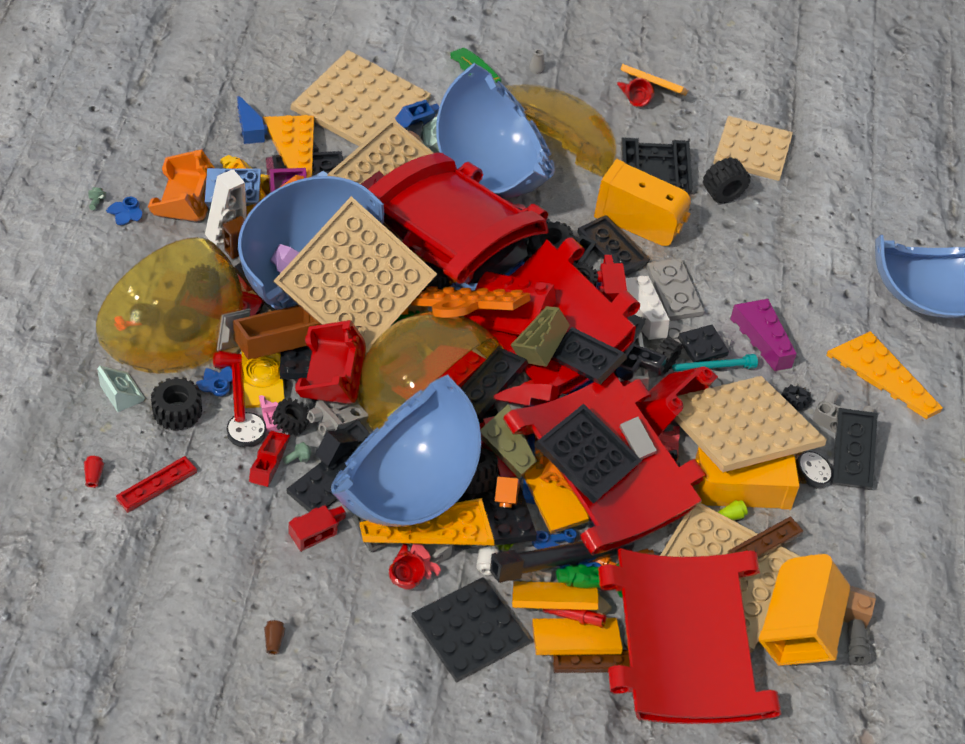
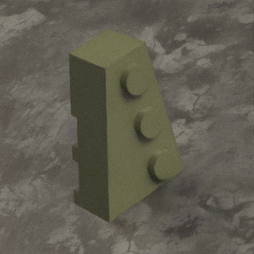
M546 306L511 344V347L517 355L527 359L529 364L547 367L570 324L560 308Z
M508 404L480 430L481 440L521 479L535 466L536 459L524 435H513L504 422L503 417L511 411Z

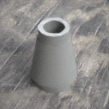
M541 49L534 50L529 64L530 71L534 74H540L545 69L544 51Z

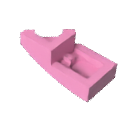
M260 395L259 401L263 420L266 424V432L270 433L271 430L281 431L282 429L278 430L276 428L277 425H274V420H272V414L278 403H272L266 400L265 396Z

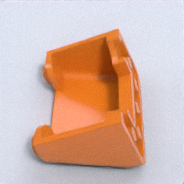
M202 149L165 158L162 166V172L168 178L161 201L158 198H152L148 205L150 212L155 216L195 222L204 220L208 209L205 203L207 168L215 167Z

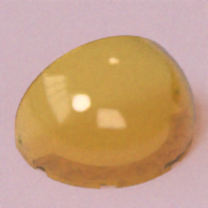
M193 237L170 243L151 253L132 267L107 295L96 320V333L99 344L119 363H125L132 366L135 370L147 373L178 372V369L194 368L213 358L214 352H218L217 345L222 314L243 310V292L239 277L228 257L209 239Z
M424 312L406 317L387 328L368 350L361 370L358 399L360 406L369 415L367 422L373 430L376 428L380 429L384 422L388 420L387 417L418 391H424L431 382L438 379L454 363L474 348L486 358L489 357L497 348V338L482 325L465 316L441 318L433 316L432 312Z

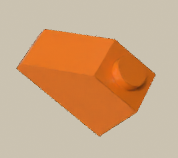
M497 477L495 502L500 503L499 507L512 508V504L517 505L520 488L519 479Z

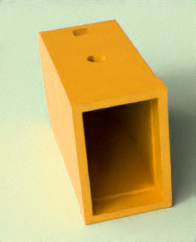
M616 159L601 180L594 217L598 219L607 215L618 227L658 245L668 246L672 243L677 233L681 232L683 224L687 223L691 213L688 211L691 198L683 189Z
M698 446L695 459L707 477L704 476L703 481L694 486V490L701 498L702 504L707 506H727L735 500H742L746 507L792 509L799 489L794 454L722 472Z
M818 554L791 558L783 563L779 569L764 626L758 639L778 666L833 661L837 658V648L850 592V584L829 555Z

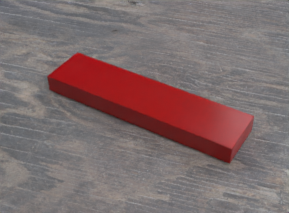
M183 456L117 494L116 500L129 513L196 474L197 469L186 456Z

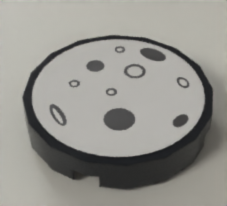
M245 412L246 420L244 422H236L233 416L228 421L226 427L228 439L232 444L238 447H254L264 440L266 424L261 416Z
M805 451L796 459L797 474L801 479L804 478L809 486L822 488L831 481L833 475L830 464L820 454L813 451Z

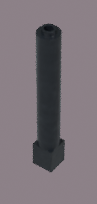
M583 541L517 553L515 550L492 553L490 573L499 583L521 579L524 573L616 556L620 548L632 551L634 542L595 555L590 554Z

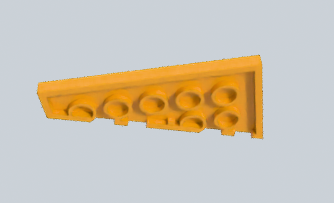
M314 115L262 117L263 123L267 125V131L271 135L284 165L287 168H306L307 178L312 177Z
M871 331L827 352L826 356L831 359L834 357L841 362L840 365L853 369L856 371L857 376L879 390H886L891 394L890 397L895 400L900 399L907 404L909 409L923 418L928 419L942 411L943 407Z
M482 498L455 503L439 516L414 525L393 527L378 525L369 521L359 522L363 542L494 545V538Z

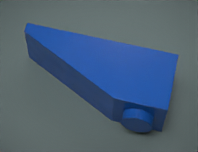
M237 96V109L244 144L265 142V135H268L267 125H263L262 117L241 96Z

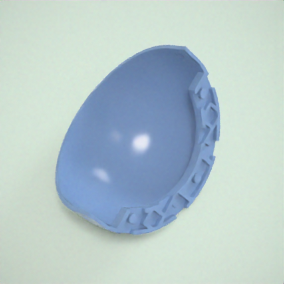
M473 63L452 82L439 107L436 136L439 152L453 159L457 169L465 162H471L480 168L484 174L479 183L501 198L518 197L532 192L542 186L555 172L554 161L549 159L551 152L533 120L529 121L526 118L525 109L500 81L495 82L491 73Z
M335 176L304 178L276 189L264 197L251 210L239 233V257L247 280L255 292L267 304L277 310L298 305L273 282L280 274L277 271L276 265L270 262L277 246L282 244L300 252L351 196L383 224V203L361 184Z
M883 235L875 239V260L878 273L885 287L898 301L912 310L929 316L941 318L965 317V247H905V245L899 243L895 244V241H884Z
M448 375L431 382L424 391H418L387 417L388 420L384 422L380 429L376 428L345 462L347 467L343 471L340 470L332 483L331 491L349 511L366 521L378 525L393 527L414 525L439 516L454 505L466 491L479 462L481 432L477 414L472 403L462 389Z

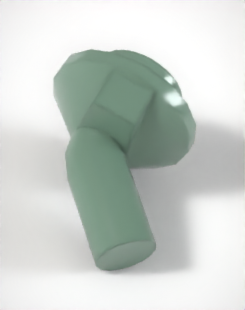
M93 187L92 190L88 191L89 199L92 200L89 205L91 210H95L100 200L105 199L106 192L103 191V188Z
M304 442L295 445V451L283 457L284 463L287 465L299 458L300 462H308L312 454L310 446Z

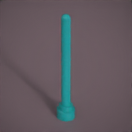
M746 354L740 359L674 364L672 370L677 372L697 367L712 369L735 366L755 369L758 366V358L756 354Z

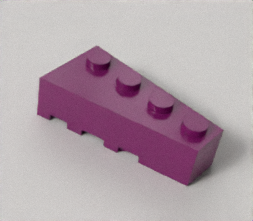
M769 299L735 304L730 320L733 323H737L740 327L739 330L743 335L746 334L749 337L753 347H757L761 351L760 355L774 371L792 368L797 353Z

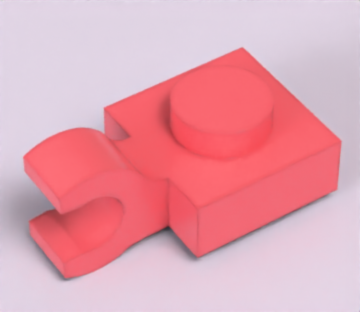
M414 543L411 553L423 560L426 569L425 578L430 579L431 571L436 576H439L441 568L436 563L430 562L431 556L428 550L422 544Z

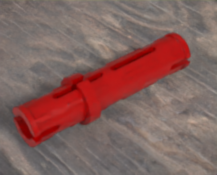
M543 609L544 613L579 621L582 625L590 624L604 628L607 620L605 614L595 613L590 610Z

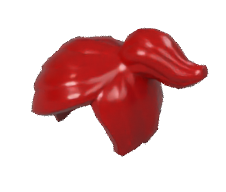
M644 78L633 79L628 84L623 82L617 83L633 106H646L654 97L655 91L653 86Z
M406 543L402 545L393 563L389 566V578L393 584L402 589H414L422 582L426 569L423 560L412 554L408 550Z

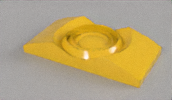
M241 350L245 408L261 407L260 395L265 396V399L272 403L282 401L284 399L283 379H280L281 353L278 352L273 355L270 354L248 360Z

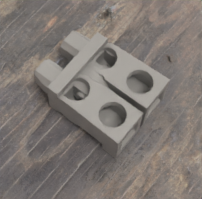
M319 400L316 402L315 408L309 410L307 419L311 423L318 421L319 432L322 436H325L327 431L345 429L356 420H359L365 427L369 415L359 404H356L357 402L345 404Z

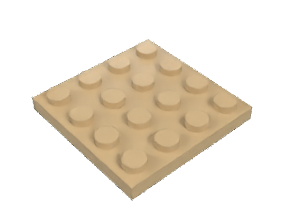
M728 116L713 164L724 158H737L748 173L779 181L793 132Z

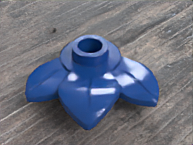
M132 196L124 198L123 202H114L106 210L107 213L116 215L115 222L117 225H126L131 220L139 221L142 218L140 203Z
M227 366L219 373L206 368L204 380L196 382L199 390L212 392L215 396L226 395L230 391L232 369Z

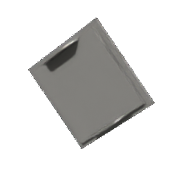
M251 309L222 314L217 351L238 347L234 340L233 320L249 317Z

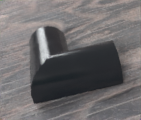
M632 343L625 352L627 359L616 369V374L626 381L631 380L639 368L660 375L665 367L667 356Z

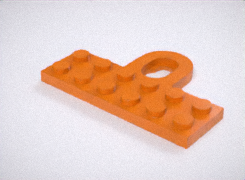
M436 286L427 287L425 291H421L411 302V305L432 306L433 316L451 318L467 315L477 309L514 310L530 301V293H522V290L505 292L504 289L488 291L486 288L477 289L476 291H471V288L454 290V287L438 289Z

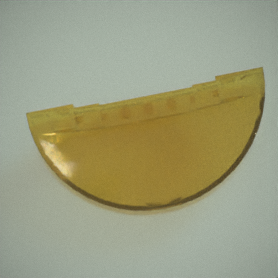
M526 84L505 86L525 109L526 118L529 121L533 120L540 132L561 141L562 148L575 153L576 165L604 177L614 162L616 147L614 136L608 123L597 110L580 98L555 88Z

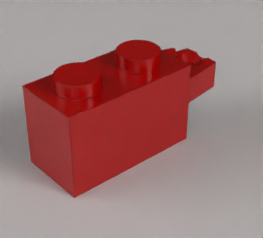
M604 255L600 271H597V282H600L598 290L612 303L619 293L627 291L623 263H613L612 255Z
M325 505L320 508H314L309 513L297 516L288 522L289 535L301 552L337 535V525L346 518V511L342 506L334 509H327Z

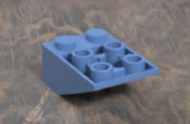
M207 168L205 203L209 210L217 176L232 169ZM234 169L245 182L246 206L258 204L261 169Z

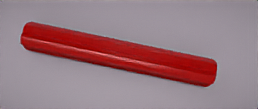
M234 363L232 365L234 417L236 422H244L246 419L243 368L241 363Z

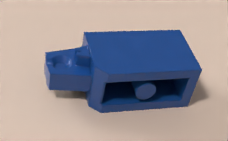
M425 99L404 106L395 117V120L404 128L421 120L423 125H426L437 115L439 105H430Z

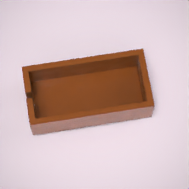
M300 305L233 320L234 340L248 360L257 359L262 356L307 346L305 337L308 327L321 325V323L308 314Z

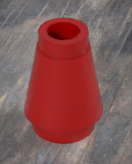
M226 351L213 353V366L219 370L227 366L232 367L234 363L242 364L241 354Z
M88 456L86 461H84L85 485L87 487L95 488L98 486L104 468L103 459L99 456Z

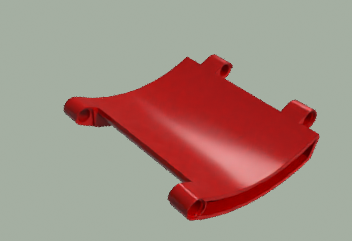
M433 153L408 161L386 174L368 189L383 203L384 214L452 259L443 271L444 274L457 283H463L487 259L511 243L532 235L548 233L546 223L548 212L534 203L523 210L518 209L479 183L484 175L480 168L471 162H465L457 169L455 161L443 153Z
M567 238L558 249L549 240H546L528 261L510 275L511 277L554 285L557 302L554 307L560 308L570 324L566 333L573 327L622 352L634 342L636 326L627 317L639 311L640 303L628 291L619 293L611 303L572 264L574 263L573 261L582 257L585 250L574 238ZM465 315L450 318L456 326L465 325ZM485 328L503 349L516 354L511 344L519 335ZM550 360L547 367L529 364L523 371L532 380L521 385L548 384L560 387L559 398L562 393L567 394L590 379ZM538 401V405L547 403V401Z
M614 372L601 385L594 382L559 399L532 407L513 409L503 417L504 422L513 435L534 433L539 440L582 404H585L630 449L631 447L620 429V424L639 417L657 452L642 459L631 472L594 504L559 470L595 525L580 535L581 540L591 555L610 551L634 542L691 512L702 502L692 486L702 482L704 476L707 477L696 459H692L679 467L645 419L637 404L651 397V394L642 381L637 379L623 387Z
M620 548L618 549L619 566L606 564L598 568L601 589L622 591L630 667L616 665L608 669L610 692L614 694L633 693L634 710L637 719L676 724H714L762 720L781 715L778 692L776 690L756 692L739 578L760 574L758 557L755 551L713 556L674 557L644 554Z

